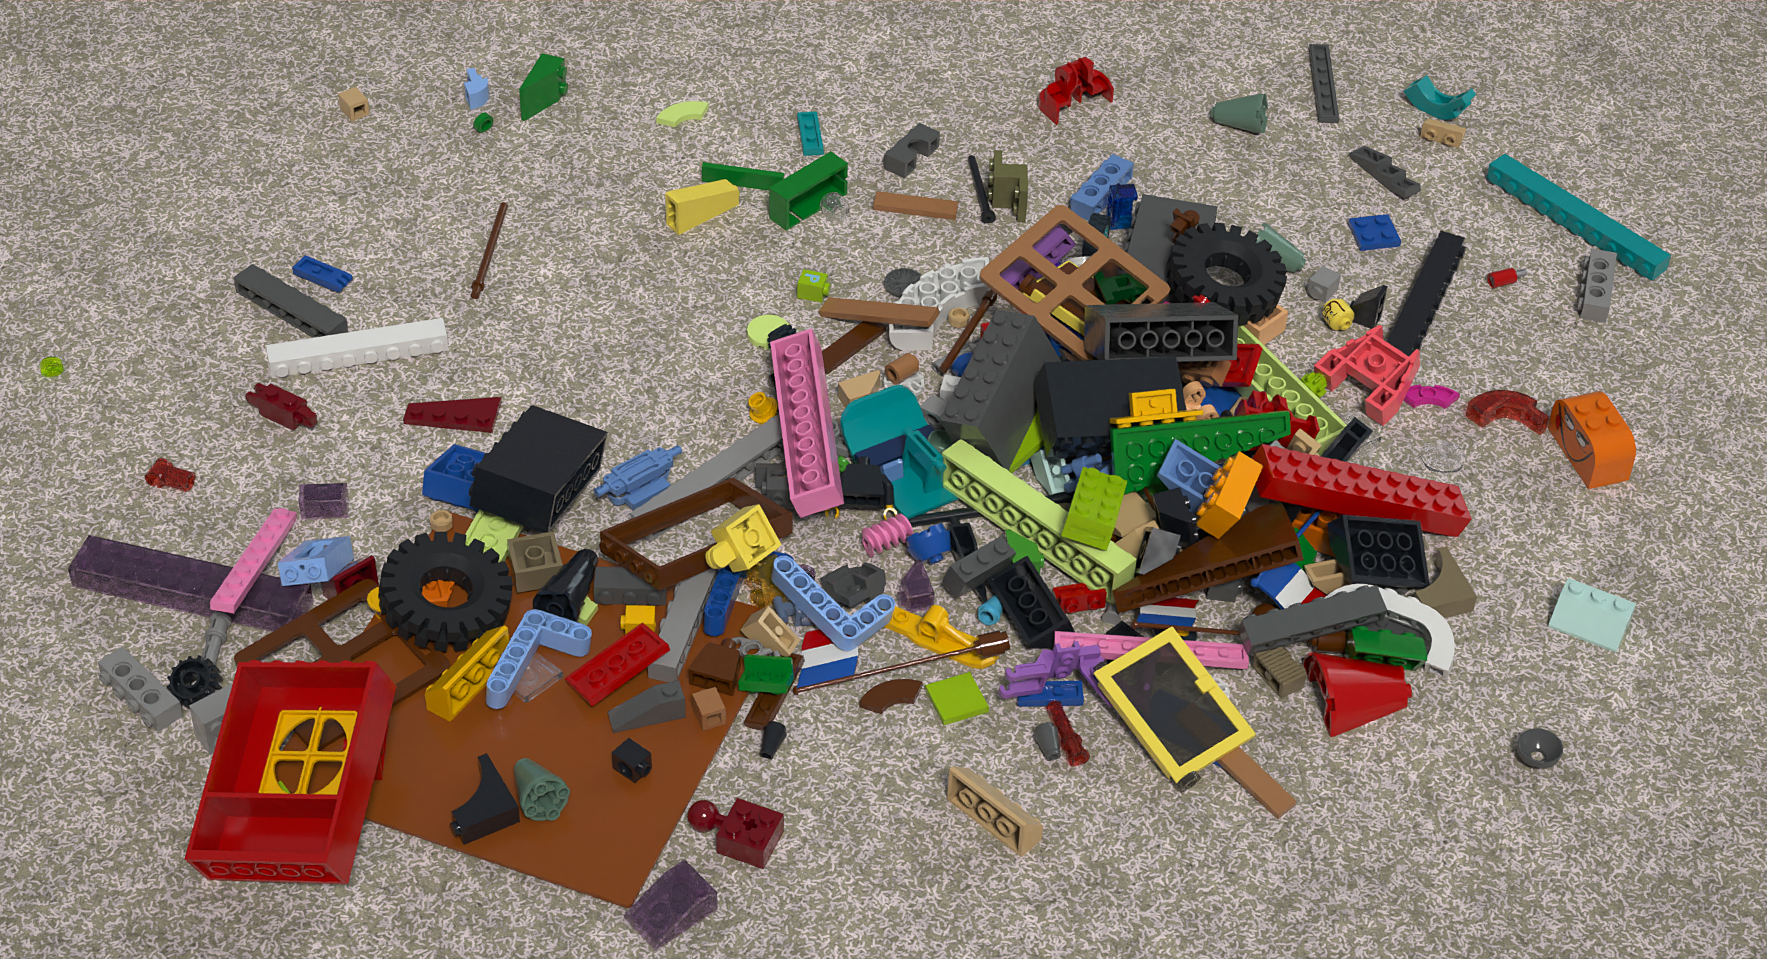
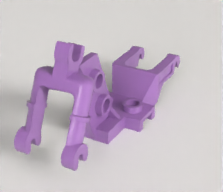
M1074 641L1072 647L1061 648L1060 643L1054 645L1053 650L1043 649L1036 662L1016 665L1014 673L1011 672L1010 668H1006L1005 678L1011 682L1008 684L1007 690H1005L1003 685H1000L998 689L999 695L1004 699L1040 694L1043 691L1047 678H1065L1071 675L1073 669L1078 668L1109 707H1113L1098 687L1099 681L1093 674L1108 664L1100 655L1099 645L1080 647L1078 641ZM1159 649L1143 658V670L1140 667L1136 668L1134 674L1137 679L1136 686L1126 685L1117 674L1112 676V679L1134 708L1144 713V721H1147L1150 715V707L1148 705L1152 693L1153 680L1156 676V662H1158L1161 655Z

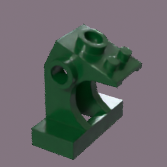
M1101 271L1094 275V291L1098 299L1105 305H1114L1123 299H1129L1133 303L1147 290L1144 285L1129 274L1105 278Z

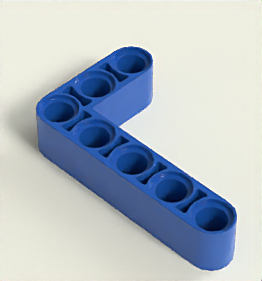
M773 551L748 570L732 572L729 565L719 569L705 606V633L711 636H718L724 633L744 578L773 583L771 573L775 559L779 556H788L792 559L793 557L786 553Z

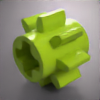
M1312 371L1310 374L1306 373L1300 379L1318 398H1321L1327 392L1324 389L1327 386L1326 378L1320 373Z

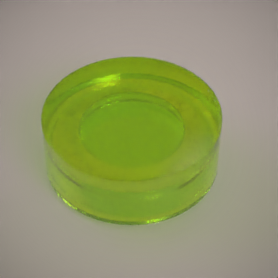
M54 356L44 358L39 365L41 374L45 377L58 376L64 369L62 360Z

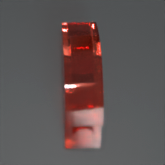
M1493 390L1474 397L1468 402L1465 417L1481 428L1496 419H1513L1521 422L1538 435L1546 431L1549 420L1548 415L1536 408V399L1510 390Z

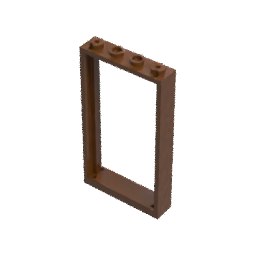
M733 477L600 531L599 547L601 553L657 590H662L711 569L706 562L705 554L717 543L662 566L656 565L626 544L728 502L740 509L759 504L778 539L793 534V513Z

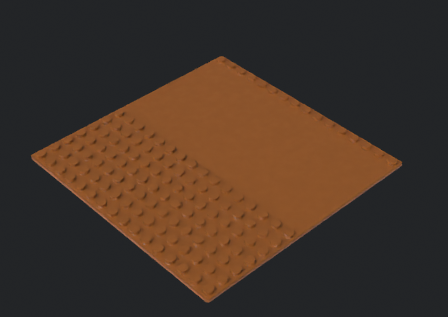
M449 512L452 514L453 527L447 531L448 542L453 541L455 532L465 535L474 519ZM434 530L429 534L431 541H433L434 533L436 532ZM519 534L518 537H524L526 535ZM557 545L562 565L567 564L578 552ZM507 556L505 563L509 568L508 576H512L513 587L509 612L503 626L508 627L510 641L525 613L533 610V599L540 589L517 593ZM598 558L597 567H623L620 564ZM595 571L593 580L590 584L591 588L587 594L589 599L593 602ZM455 583L447 607H456L468 601L467 591L457 583ZM677 583L668 587L667 604L655 605V633L658 636L660 634L661 620L667 617L669 601H673L675 598L674 591ZM736 600L723 634L718 636H711L705 633L703 617L678 679L685 697L686 718L613 733L607 711L654 685L668 683L648 678L647 667L592 707L567 685L564 678L625 635V630H621V615L626 614V605L598 604V611L587 625L591 629L592 635L590 651L585 656L578 657L539 645L511 698L503 708L494 709L486 704L485 686L449 722L426 708L425 692L430 685L436 682L434 681L391 708L383 780L373 781L364 819L625 908L632 907L750 693L739 690L738 681L745 670L744 659L741 656V667L734 695L729 696L719 693L726 708V724L702 731L693 712L692 694L707 689L689 685V667L707 643L711 642L721 645L725 638L731 639L738 636L747 638L741 631V628L751 614L762 608ZM374 615L363 632L383 620ZM392 635L351 660L353 663H363L367 660L376 662L395 684L425 667L424 663L397 635ZM430 640V642H431L433 645H435V641H434V640ZM469 640L467 650L472 646ZM448 642L447 651L441 652L449 660L451 667L458 657L467 650L455 652L452 642ZM736 644L737 646H736L735 649L740 648L741 645H740V644ZM427 647L426 649L420 648L425 655L431 652ZM750 649L747 654L753 655L759 650ZM309 719L314 725L315 719ZM328 719L324 723V727L335 720ZM294 732L282 751H305L308 749V746ZM346 735L318 751H344L343 744L344 739H347ZM628 738L651 752L652 769L646 777H642L636 783H633L614 770L612 765V752ZM487 753L519 806L520 822L463 845L459 836L454 837L450 829L449 823L452 822L451 811L465 804L477 791L481 782L478 756ZM528 758L537 762L562 778L569 787L570 795L568 802L556 820L535 821L526 817L521 810L514 777V765L520 759ZM278 761L275 765L277 782L282 781L291 794L295 793L298 789L304 761ZM316 762L313 766L307 794L316 793L326 787L339 773L342 762Z

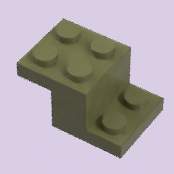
M994 150V158L989 159V171L993 172L988 174V187H992L988 188V200H992V208L1013 209V215H1017V222L1026 223L1028 165L1002 164V150Z

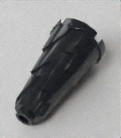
M591 549L578 551L537 592L533 599V609L577 622L585 605L584 600L591 588L590 584L599 562L597 554Z

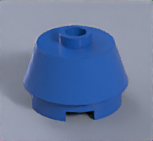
M942 523L930 526L929 529L920 533L916 532L906 538L907 551L919 564L930 562L932 565L944 559L943 556L951 552L950 531H947Z

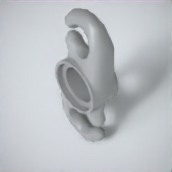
M740 636L731 638L736 644L741 645L736 650L740 651L743 659L750 649L759 650L753 655L766 656L773 652L771 648L763 647L762 643L758 640H750ZM775 650L773 652V655L780 656L779 651Z

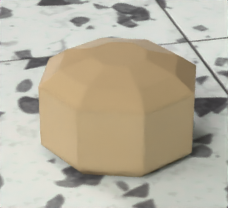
M957 307L951 309L948 314V322L956 328L965 327L970 321V314L964 308Z
M447 510L435 511L430 515L431 529L436 532L450 530L453 527L452 514Z

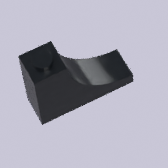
M487 753L478 756L481 782L477 791L465 804L451 811L452 822L449 823L450 829L454 837L459 836L463 845L520 822L519 806Z

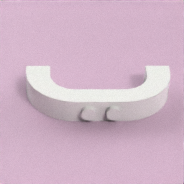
M1368 584L1343 586L1334 590L1325 598L1333 597V595L1341 591L1352 592ZM1379 588L1388 610L1385 618L1417 629L1428 638L1431 649L1427 656L1424 670L1448 679L1454 661L1455 643L1452 630L1444 617L1433 608L1420 603L1414 597L1408 596L1406 598L1398 595L1393 589Z

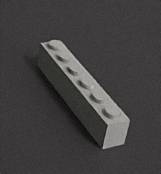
M711 568L681 581L680 584L677 583L674 591L675 598L673 601H669L667 617L661 620L659 637L669 645L671 650L647 667L648 678L664 682H673L679 679L703 620L705 606L719 569Z

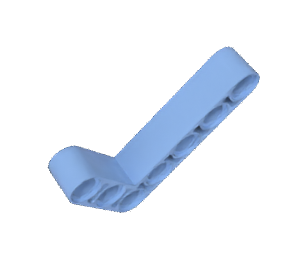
M779 556L774 561L771 573L773 583L841 650L851 651L891 621L895 608V601L891 596L881 594L850 616L792 558Z
M533 609L527 611L487 681L486 704L494 709H500L507 705L539 645L578 657L587 655L590 651L591 629L584 624L541 610Z

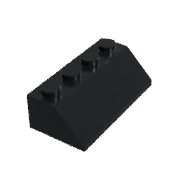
M1028 556L1023 557L986 579L1029 648H1054L1055 631L1075 632L1070 620Z

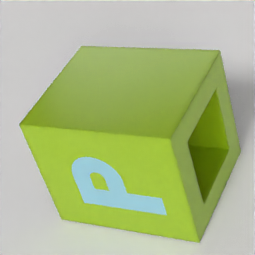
M803 269L797 283V298L822 303L824 297L830 294L831 283H828V274Z

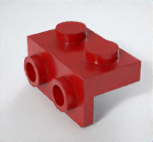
M1084 583L1052 587V594L1065 614L1105 608L1107 596L1105 588L1090 590Z

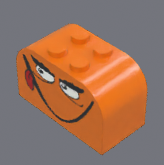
M1596 391L1556 400L1547 428L1586 487L1592 489L1628 481L1636 457L1635 440L1630 428L1608 396L1602 391Z

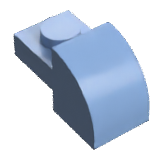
M475 68L466 69L468 82H464L465 98L470 109H475L483 106L489 100L488 78L482 79L481 75H477Z

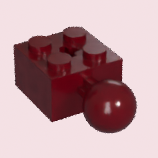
M739 798L736 799L727 816L721 815L717 806L708 800L696 801L690 806L687 813L688 823L695 831L706 833L714 828L719 829L716 835V851L718 854L761 869L765 868L784 833L783 813Z

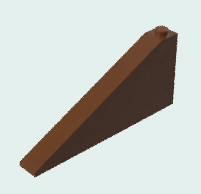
M1277 501L1260 506L1245 514L1220 539L1210 534L1179 552L1178 555H1174L1172 560L1144 575L1137 576L1112 592L1118 613L1304 559L1299 539L1282 501Z

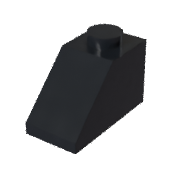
M1382 285L1363 292L1356 301L1353 300L1351 302L1350 308L1354 312L1353 323L1370 329L1376 327L1382 318L1388 286Z

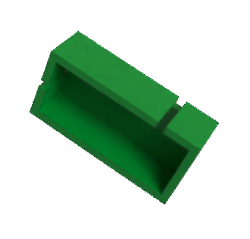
M830 151L769 187V219L787 231L800 223V220L789 213V211L804 221L847 195L848 181L846 178H848V163Z

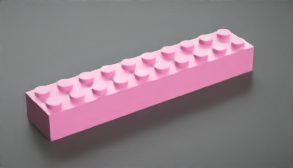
M812 328L770 342L790 500L800 518L844 504L822 349Z

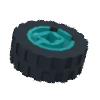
M1092 213L1088 223L1108 238L1111 217ZM1083 241L1082 257L1092 256L1097 252L1096 248L1087 241Z

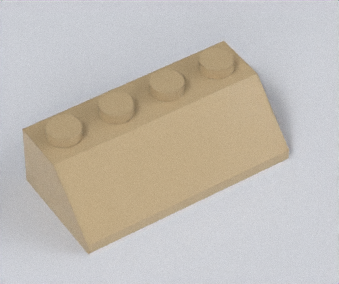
M952 766L949 769L947 800L1012 851L1022 857L1042 840L1043 825L1036 817H1032L1025 812L1018 803L1012 802L1004 796L1001 790L991 786L981 775L976 774L969 768Z

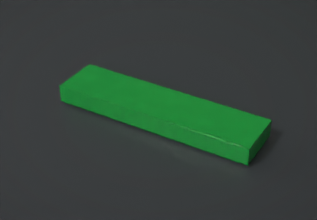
M707 162L702 164V182L710 183L727 179L735 186L769 191V187L784 179V173Z

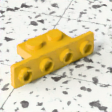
M1172 388L1129 393L1131 416L1109 418L1110 423L1117 424V428L1131 427V422H1139V425H1152L1153 420L1161 419V423L1175 422L1177 417H1183V421L1197 420L1196 415H1204V411L1199 409L1177 411L1176 389Z

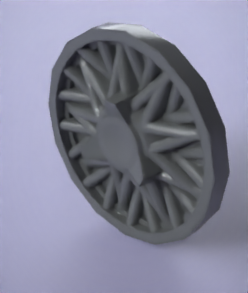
M910 268L894 269L886 275L884 286L890 294L902 297L903 291L910 284L914 285L918 282L922 275Z

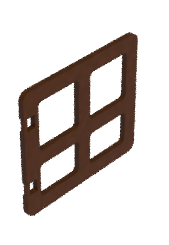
M364 579L240 650L234 656L236 666H238V662L260 660L294 639L304 636L322 655L313 662L324 660L330 663H340L343 660L351 661L392 635H397L424 663L425 667L395 684L397 687L392 707L438 680L442 673L450 668L449 660L441 651H434V645L430 641L427 648L431 652L425 655L420 650V646L414 645L415 634L408 640H405L397 634L399 626L391 628L385 621L386 614L380 612L376 613L382 618V622L342 645H337L319 626L360 601L367 602L368 594L376 587H379L371 579ZM306 720L296 726L293 731L309 746L314 725L310 720ZM335 720L323 727L318 750H322L346 735L339 722Z

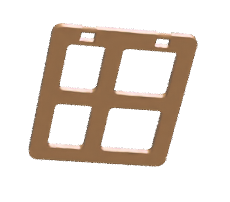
M1065 205L1055 206L981 269L979 275L981 282L1022 314L1034 315L1047 334L1082 361L1097 360V358L1084 350L1083 340L1050 314L1069 298L1073 299L1084 309L1085 305H1105L1083 288V285L1106 264L1114 262L1147 288L1132 304H1141L1146 298L1151 301L1150 304H1159L1170 292V287L1166 282ZM1059 224L1066 225L1097 249L1096 253L1069 275L1065 274L1033 249L1034 245ZM1017 260H1023L1056 286L1038 303L1031 301L1000 276Z

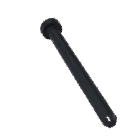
M970 155L968 163L982 208L981 220L984 224L993 223L996 220L995 213L990 210L976 157Z

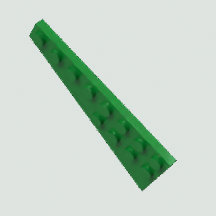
M1290 411L1110 428L1112 473L1127 480L1124 495L1142 490L1144 487L1162 482L1157 474L1175 439L1214 462L1226 459L1239 451H1247L1257 445L1269 443L1290 435Z

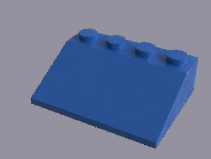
M453 444L424 470L422 495L436 501L442 500L454 506H463L478 512L479 509L469 506L471 499L469 489L474 482V477L472 476L473 468L476 463L482 461L485 452Z

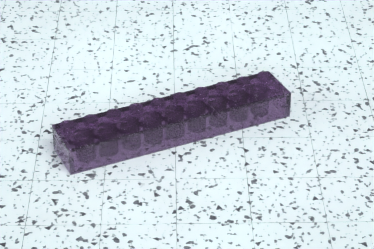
M88 535L68 567L71 584L75 588L210 618L212 613L221 612L227 614L232 619L231 623L270 632L308 612L314 603L311 584L282 586L280 577L261 573L235 613L210 610L211 599L233 567Z

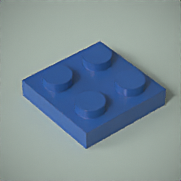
M1389 214L1348 219V226L1360 251L1400 247L1401 239Z

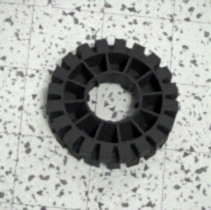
M1214 222L1212 229L1208 223L1198 224L1197 229L1190 227L1185 230L1183 235L1180 234L1176 239L1167 262L1166 277H1169L1167 283L1170 290H1176L1174 296L1180 303L1187 300L1188 303H1194L1192 297L1194 295L1199 297L1201 294L1210 302H1215L1237 314L1238 325H1247L1249 319L1253 323L1259 322L1263 319V316L1268 317L1273 313L1274 308L1277 307L1287 281L1285 263H1280L1282 257L1278 251L1270 252L1272 245L1264 239L1256 243L1259 235L1250 230L1245 236H1242V227L1231 225L1230 231L1227 232L1225 223ZM1213 266L1229 268L1242 277L1244 284L1240 286L1221 284L1208 275L1206 268Z
M447 531L435 532L433 541L430 540L427 533L416 535L414 543L409 539L399 544L398 551L393 549L387 556V563L384 562L381 571L378 598H380L379 607L381 613L386 614L385 621L391 628L399 626L397 634L405 640H408L415 634L414 645L425 649L429 641L434 640V651L446 652L448 642H452L455 652L467 650L468 640L473 644L486 631L503 626L509 612L513 587L512 576H508L509 568L505 561L498 562L500 555L494 549L490 548L483 553L485 543L476 538L467 546L465 545L467 535L456 532L453 541L448 542ZM432 581H453L467 591L468 601L456 607L437 606L429 602L422 595V589L424 585Z

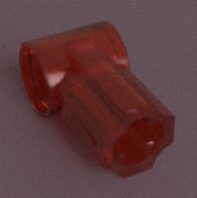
M157 458L145 475V480L150 486L154 487L156 485L157 488H162L163 485L184 491H190L196 479L195 472L174 467L165 458Z

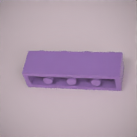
M1058 225L1034 245L1033 249L1051 263L1056 264L1076 246V243ZM1017 260L1000 276L1018 290L1021 282L1027 275H1033L1036 277V281L1042 275L1023 260Z

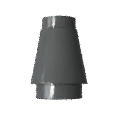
M1051 722L1038 725L1035 728L1036 733L1034 737L1046 756L1047 761L1059 759L1061 754L1058 728Z

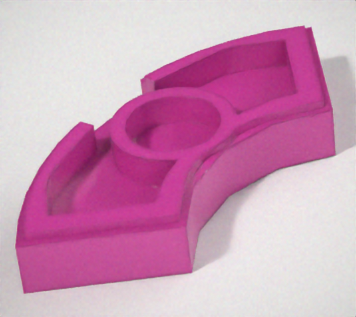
M1419 384L1410 386L1403 401L1413 408L1432 404L1446 409L1459 399L1460 394L1440 385L1422 387Z

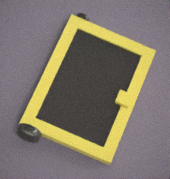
M1173 627L1161 632L1108 664L1104 660L1094 668L1093 677L1098 682V687L1166 777L1173 781L1180 792H1185L1192 788L1201 779L1197 772L1256 736L1253 729Z

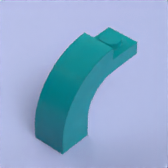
M1428 75L1413 81L1403 90L1417 109L1441 120L1454 119L1459 116L1472 103L1470 100L1476 95L1472 88L1455 96L1446 95L1434 86Z

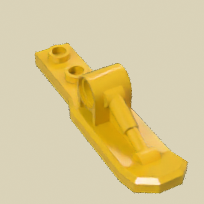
M939 605L930 606L923 617L895 606L891 621L884 626L906 636L914 644L937 654L972 647L973 641H977L976 637L961 632L950 625L948 612ZM975 651L947 658L971 668L983 669L994 665L1000 655L982 659L981 655L976 656Z

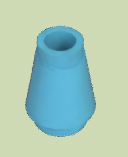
M996 594L978 609V618L985 625L997 623L1004 609Z

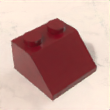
M370 555L349 563L329 581L321 582L323 596L329 600L364 579H371L379 586L375 557Z

